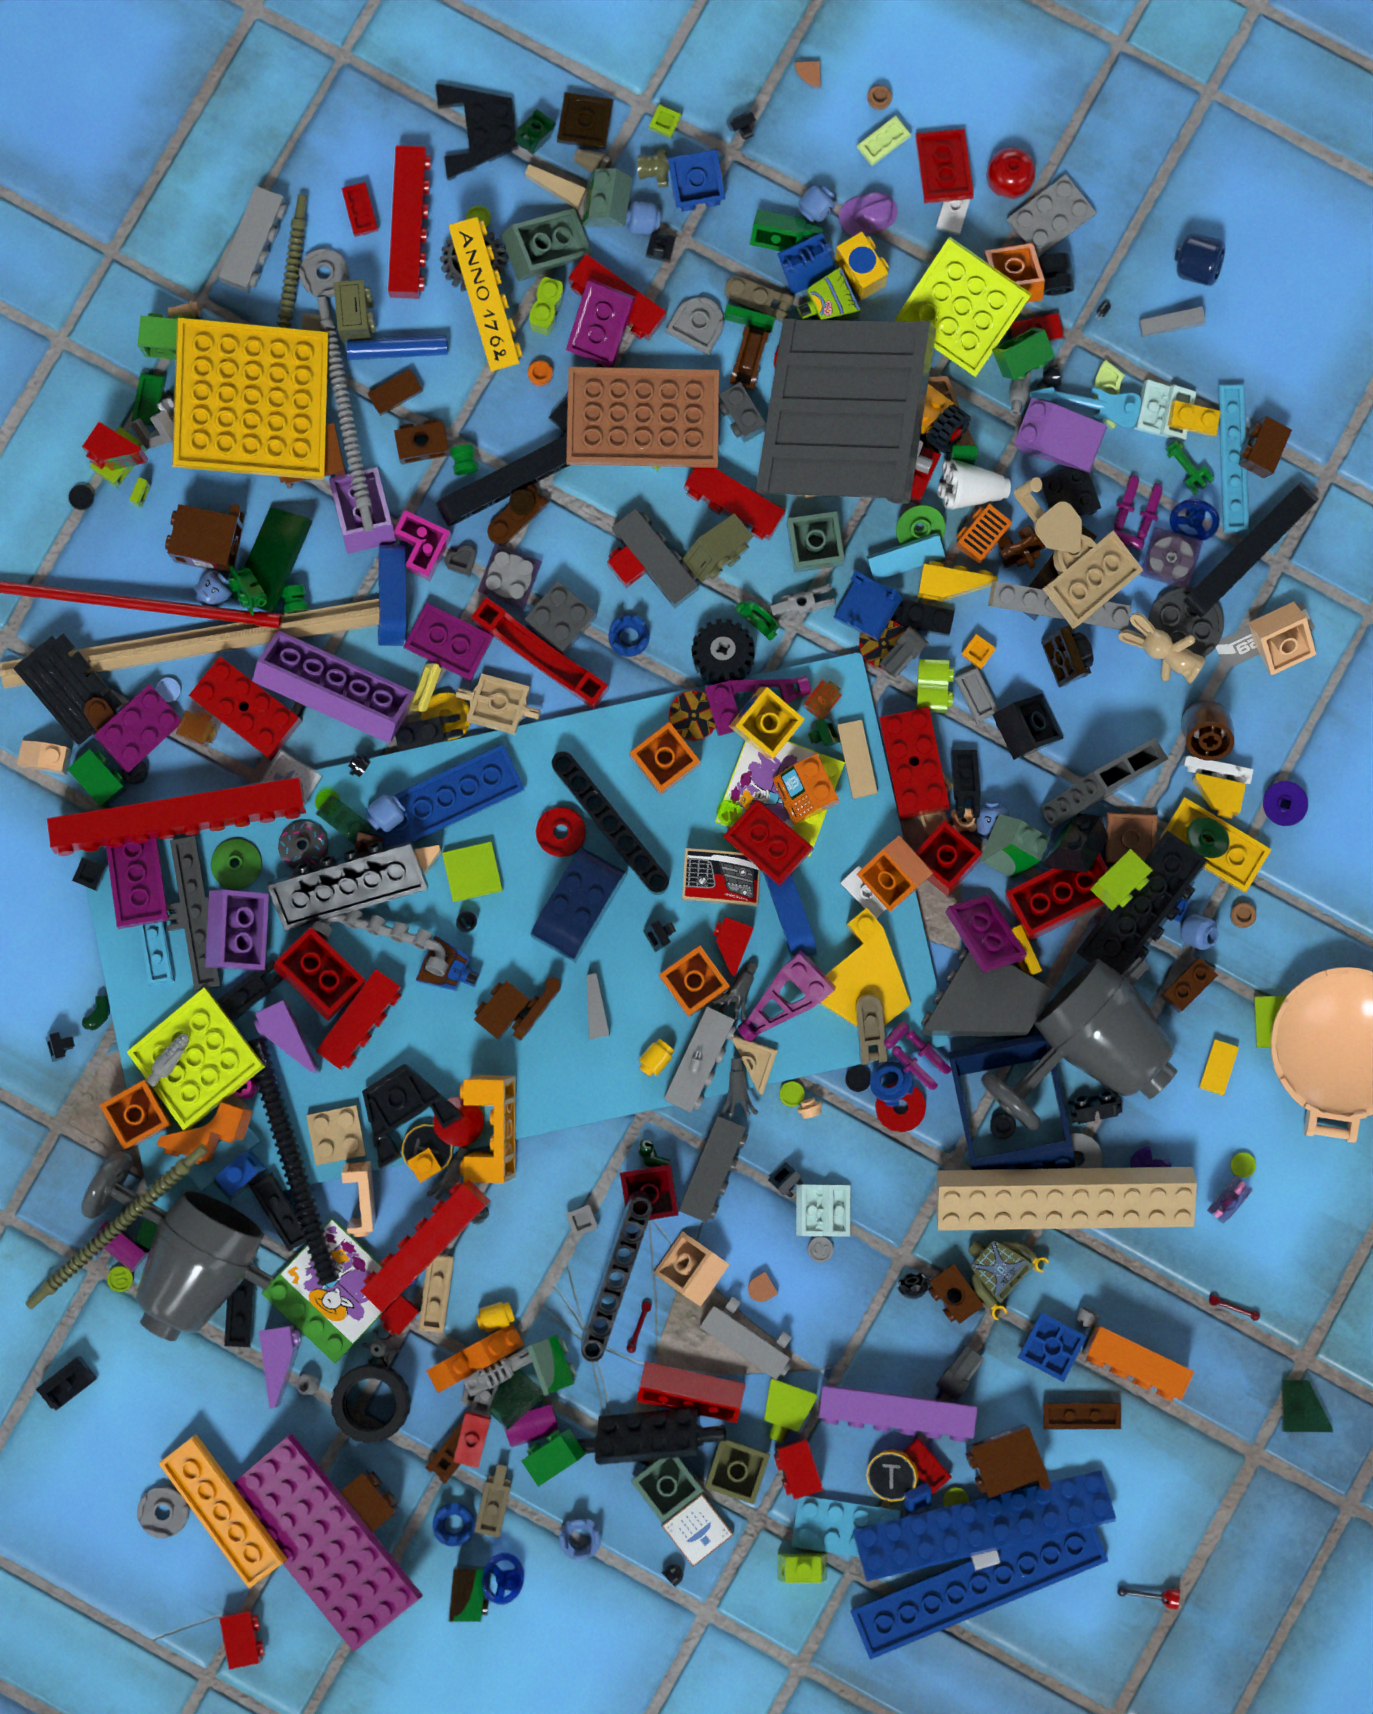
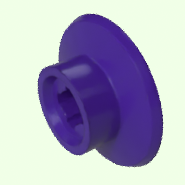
M1281 781L1273 784L1266 791L1263 798V808L1267 817L1275 824L1292 826L1305 817L1308 810V798L1305 791L1296 783ZM1281 799L1289 801L1288 810L1280 807Z

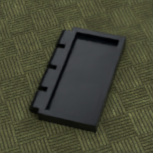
M64 633L56 639L52 635L17 663L13 669L79 746L96 732L84 714L86 701L92 697L103 698L115 714L117 713L115 709L122 702L112 690H109L104 695L100 693L107 685L95 670L87 676L84 674L91 665L79 651L71 657L68 655L75 646Z

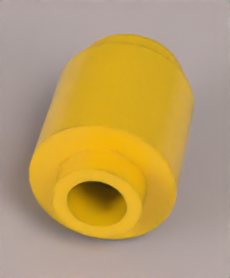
M658 1039L656 1043L652 1042L638 1059V1062L641 1064L638 1068L649 1077L653 1074L658 1076L673 1058L671 1055L675 1051L664 1041Z
M501 1301L480 1308V1314L476 1315L480 1330L485 1329L486 1333L510 1326V1323L515 1321L509 1302L503 1303Z

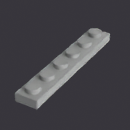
M992 581L988 606L1066 620L1044 590ZM1106 602L1082 623L1118 630H1128L1132 606Z

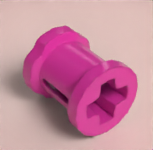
M251 1078L245 1083L248 1085L247 1089H238L233 1095L242 1099L253 1098L258 1090L256 1081Z

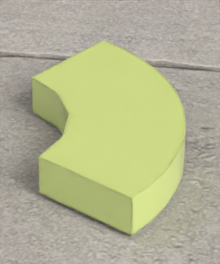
M1105 359L1095 378L1094 388L1101 389L1109 394L1118 395L1120 394V383L1125 375ZM1094 394V399H1098L1096 394ZM1102 419L1111 430L1116 426L1112 421Z

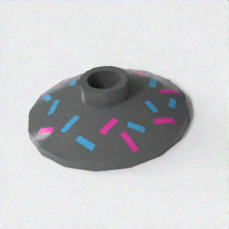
M299 821L290 824L283 830L279 838L278 851L285 864L296 870L295 868L303 863H310L311 866L320 864L319 861L326 857L328 853L329 843L326 834L318 825L312 822ZM300 841H306L307 847L303 850L298 848Z

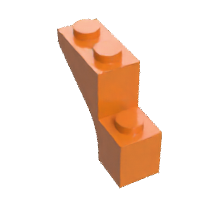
M220 1102L216 1115L207 1125L161 1136L157 1146L165 1148L164 1153L179 1157L180 1154L188 1156L200 1144H205L209 1151L195 1164L201 1165L202 1161L212 1162L219 1139L229 1143H233L234 1139L244 1140L253 1111L231 1103Z
M511 1323L510 1326L487 1336L429 1368L426 1372L439 1393L472 1375L477 1370L483 1369L523 1347L524 1343L514 1324Z

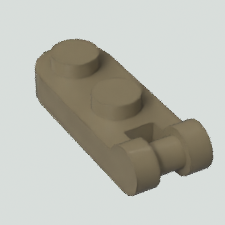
M732 277L727 281L724 289L725 296L730 302L758 313L773 316L775 320L783 322V318H787L788 314L786 312L795 300L790 295L779 293L742 277ZM773 301L779 303L777 309L771 308Z
M864 994L858 998L855 1006L861 1065H867L870 1061L887 1062V1052L884 1046L885 1031L882 1004L875 995ZM877 1045V1051H869L868 1046Z

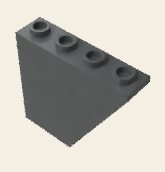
M1153 738L1093 771L1042 806L1040 810L1051 828L1055 829L1074 818L1078 813L1084 812L1138 780L1168 760V757L1157 739Z
M965 947L958 959L962 962L958 970L953 968L946 979V982L949 983L945 991L940 990L933 1003L937 1004L933 1013L928 1011L921 1022L924 1028L921 1033L929 1036L1025 1037L1035 1023L1053 989L1011 964L983 973L968 948Z

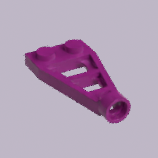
M803 675L794 679L729 680L705 687V694L718 737L735 732L729 725L739 714L734 699L736 693L752 692L755 694L760 687H778L782 695L781 699L788 704L799 697L811 694L807 676ZM794 684H796L798 692L794 691Z
M799 951L782 966L748 1018L738 1026V1031L744 1039L751 1042L760 1033L817 1006L835 991L836 986L802 951ZM787 981H793L805 996L795 1003H788L780 995V990ZM771 999L783 1009V1012L774 1018H769L763 1011L764 1006Z

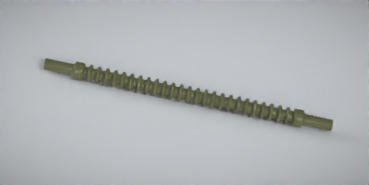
M298 195L295 218L291 220L290 227L293 231H290L292 237L289 238V242H291L288 245L290 251L287 252L289 258L285 260L288 265L284 267L287 272L283 274L286 279L282 281L285 286L281 288L284 293L280 295L283 297V300L279 301L282 307L278 308L281 313L277 315L280 320L276 322L280 328H288L292 325L289 320L293 319L290 313L294 312L291 306L295 305L292 299L296 298L293 292L297 291L294 285L298 284L295 281L299 277L296 274L300 269L297 265L301 263L298 258L302 257L299 251L303 250L300 244L304 243L301 237L305 236L302 231L306 229L304 217L307 196Z
M200 1144L185 1159H179L175 1166L171 1167V1171H166L165 1175L160 1177L161 1180H156L155 1184L150 1186V1189H146L145 1193L140 1195V1198H136L135 1202L130 1204V1207L125 1208V1212L122 1211L120 1216H116L115 1221L112 1220L110 1225H106L105 1230L102 1229L100 1234L95 1235V1239L92 1238L90 1243L85 1244V1248L82 1247L80 1252H76L75 1256L70 1258V1261H66L65 1265L60 1267V1270H56L55 1274L42 1283V1287L26 1301L27 1307L33 1309L48 1295H53L58 1291V1287H62L63 1283L68 1281V1278H72L73 1274L81 1270L83 1265H86L88 1261L92 1260L93 1256L102 1251L103 1247H107L113 1238H117L123 1229H127L128 1225L133 1223V1220H137L138 1216L143 1214V1211H147L148 1206L151 1207L153 1202H157L158 1197L161 1198L163 1193H167L168 1188H172L173 1184H177L178 1179H182L183 1175H187L192 1170V1166L209 1151L207 1146Z

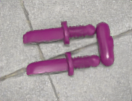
M1132 475L1122 503L1117 502L1116 507L1120 509L1114 523L1116 530L1113 531L1125 546L1142 549L1144 547L1142 539L1147 537L1152 520H1158V516H1155L1163 488L1160 484L1155 483L1145 512H1140L1139 515L1144 518L1141 522L1142 525L1139 527L1138 537L1118 531L1123 529L1129 512L1134 513L1135 510L1131 505L1138 489L1139 479L1137 476Z
M906 1022L899 1023L884 1040V1046L887 1049L893 1048L892 1053L904 1064V1071L906 1073L910 1070L927 1088L935 1090L938 1087L937 1083L916 1063L918 1059L916 1057L910 1058L904 1050L902 1051L901 1047L895 1045L906 1034L907 1039L911 1040V1043L915 1044L914 1046L918 1048V1055L920 1057L924 1054L944 1074H949L952 1071L951 1067L930 1047L932 1045L930 1041L925 1044L913 1030L908 1031L909 1025Z

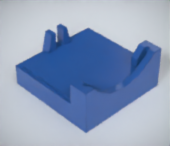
M855 570L851 577L853 584L835 613L834 618L836 621L878 641L903 597L898 590L883 586Z
M1040 1312L1017 1358L1064 1382L1087 1336Z

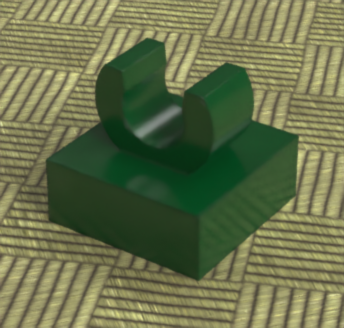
M822 719L815 722L818 730L808 734L811 744L823 742L824 746H833L840 743L832 719Z

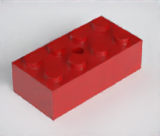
M221 656L188 695L193 701L270 761L302 723L297 715L252 682V680ZM248 703V710L241 711V706Z
M929 707L879 717L900 820L950 810ZM912 759H918L919 764L917 766L910 765L909 761Z

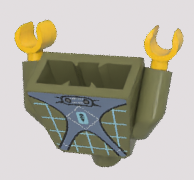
M976 1241L968 1250V1253L976 1259L971 1265V1269L974 1271L972 1282L975 1293L987 1308H991L990 1313L995 1320H999L995 1315L996 1309L1001 1308L1007 1314L1006 1308L1002 1304L997 1303V1301L1002 1303L1032 1268L1036 1272H1044L1038 1268L1040 1260L1049 1264L1047 1258L1036 1257L1035 1252L1020 1242L1003 1241L998 1243L997 1241H992L986 1248L979 1241Z

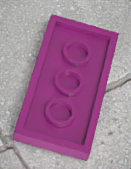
M152 838L149 839V842L142 844L128 842L118 848L106 846L117 928L123 929L169 921L158 839Z

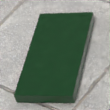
M273 507L269 508L245 564V567L252 571L258 581V585L261 586L267 596L266 605L263 607L257 606L256 608L274 613L313 522L310 519ZM234 591L231 598L239 602L238 593Z

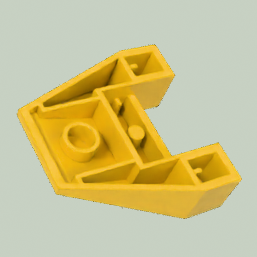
M866 908L846 925L861 946L825 975L836 988L819 1004L857 1027L856 1001L864 994H873L882 1004L885 1026L910 1006L911 1002L884 928Z

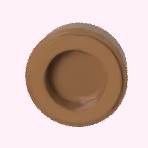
M1245 902L1235 905L1230 912L1231 922L1238 928L1251 926L1256 920L1255 908Z

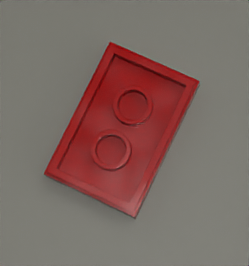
M965 129L915 133L924 204L973 199L974 193Z
M758 799L723 836L727 842L779 886L814 850L813 846Z

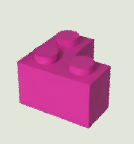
M404 510L394 534L397 539L414 546L405 566L407 571L431 581L452 538L451 533L432 522Z

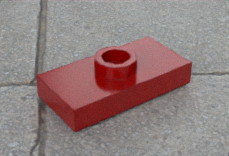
M366 182L341 188L354 237L377 232L378 227Z
M1058 313L1013 322L1010 327L1012 339L1033 327L1044 329L1049 342L1060 340L1064 337Z
M466 1411L453 1462L474 1468L479 1467L491 1417Z
M919 1438L902 1451L908 1455L912 1462L914 1461L917 1466L919 1479L923 1483L928 1484L932 1494L952 1478Z

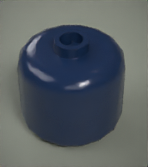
M1196 233L1189 234L1184 239L1182 246L1177 247L1174 260L1177 261L1176 272L1179 278L1212 286L1217 281L1222 268L1225 243L1220 239Z

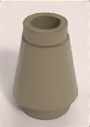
M580 148L575 153L574 162L591 173L595 169H610L612 167V158H609L608 154Z

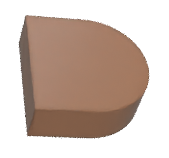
M766 1272L753 1278L748 1285L749 1296L757 1302H765L778 1294Z

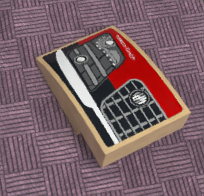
M685 848L682 901L758 906L760 869L743 854Z

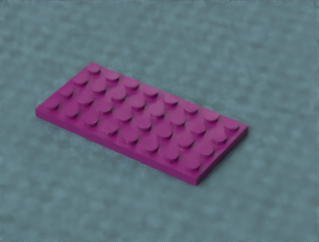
M292 1433L233 1483L288 1559L283 1563L285 1568L353 1652L423 1596Z

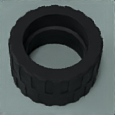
M371 1363L351 1369L339 1379L337 1386L334 1387L331 1398V1413L337 1427L346 1436L351 1437L352 1440L362 1441L363 1443H377L388 1439L400 1430L410 1413L411 1396L409 1395L408 1385L405 1384L403 1377L397 1374L394 1369L385 1367L382 1364ZM364 1379H378L386 1383L395 1397V1409L391 1418L385 1424L378 1427L361 1426L352 1419L348 1412L347 1398L349 1392L355 1384Z

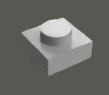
M590 1205L566 1213L574 1238L598 1229Z

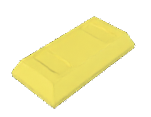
M425 664L410 707L411 711H427L441 672L438 664Z

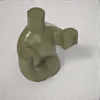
M657 150L656 155L653 156L638 155L637 165L640 180L656 177L658 188L668 187L666 175L669 171L666 150Z

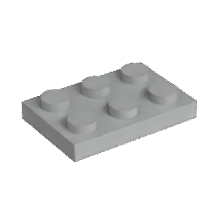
M1064 175L1007 218L1006 222L1024 244H1034L1037 257L1040 258L1093 218L1096 212L1068 176Z

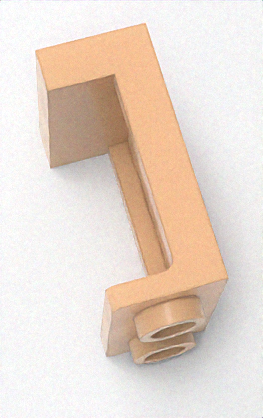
M371 1161L345 1163L342 1170V1183L358 1182L361 1217L350 1218L347 1234H354V1237L368 1236L369 1232H373L376 1223Z

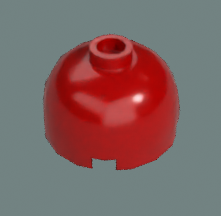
M1013 147L1002 149L991 158L987 166L986 179L988 186L998 196L1008 197V199L1022 197L1030 191L1035 181L1036 167L1031 156L1022 149Z

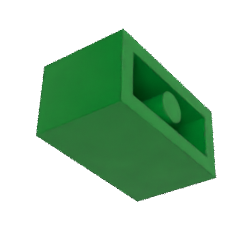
M1035 327L992 349L1002 377L1013 380L1024 378L1027 376V372L1032 369L1046 366L1048 364L1047 361L1055 357L1045 330Z
M89 749L67 770L97 804L105 809L127 790L122 784L125 782V779L116 769L113 772L108 769L106 764L109 761L100 751L95 754Z
M570 1429L563 1433H560L559 1430L553 1432L546 1437L548 1441L546 1444L541 1446L538 1442L526 1451L528 1456L521 1460L538 1487L586 1455Z

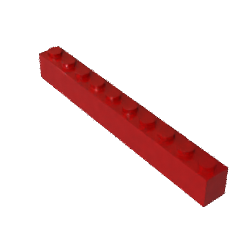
M297 777L47 818L52 851L59 856H69L74 851L84 850L85 852H93L103 846L118 848L128 842L142 844L149 842V839L159 837V839L166 840L182 833L185 835H196L201 830L221 831L225 829V826L245 827L250 825V822L255 821L270 823L275 821V818L280 817L294 819L300 817V814L306 813L302 782Z

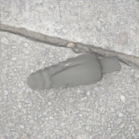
M1029 371L1024 378L1013 380L1009 390L1012 415H1020L1021 407L1029 398L1031 378Z
M187 1034L179 1035L155 1060L152 1066L153 1072L146 1080L147 1083L155 1087L161 1077L165 1078L172 1073L190 1041Z

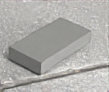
M978 667L954 678L976 724L992 717V714L999 711Z

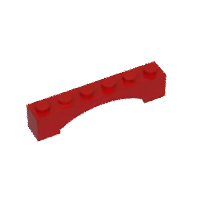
M485 597L471 616L472 621L592 709L596 708L608 692L609 687L605 682L548 645L489 598Z

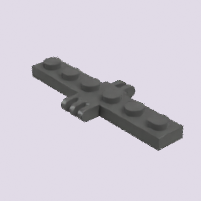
M196 836L170 840L180 903L167 905L168 911L174 910L175 914L168 915L169 921L176 920V924L167 925V931L185 929L194 989L197 991L204 987L207 989L219 987L221 983L218 968L205 967L209 898H206Z

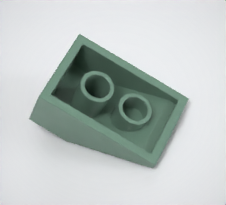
M574 208L513 224L500 235L518 281L540 276L578 261L585 254L589 256L593 254Z

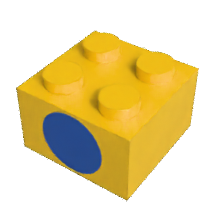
M863 232L838 245L834 259L838 267H841L848 283L860 301L886 286L887 271L889 270L883 257L879 258L875 253L876 246L869 236L865 237Z
M760 687L729 727L764 757L774 759L805 719L768 687Z

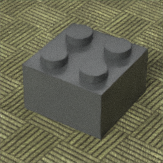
M557 581L525 618V623L562 655H565L596 619V613Z

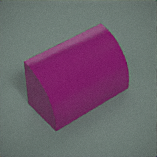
M106 1220L96 1234H100L102 1229L105 1230V1226L110 1225L111 1220ZM124 1231L118 1234L117 1238H113L107 1247H103L104 1250L131 1272H134L149 1254V1251L141 1245L134 1243L135 1240Z
M552 1403L502 1418L511 1448L548 1437L557 1430L560 1431Z

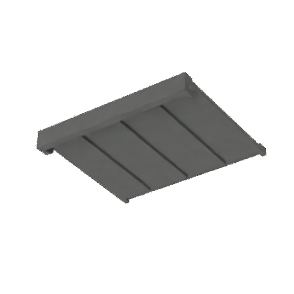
M783 318L756 492L763 494L886 498L888 501L896 504L910 503L936 328L931 321H837Z

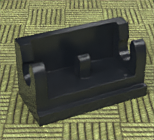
M80 1356L76 1357L36 1388V1391L51 1409L54 1408L57 1411L98 1378Z

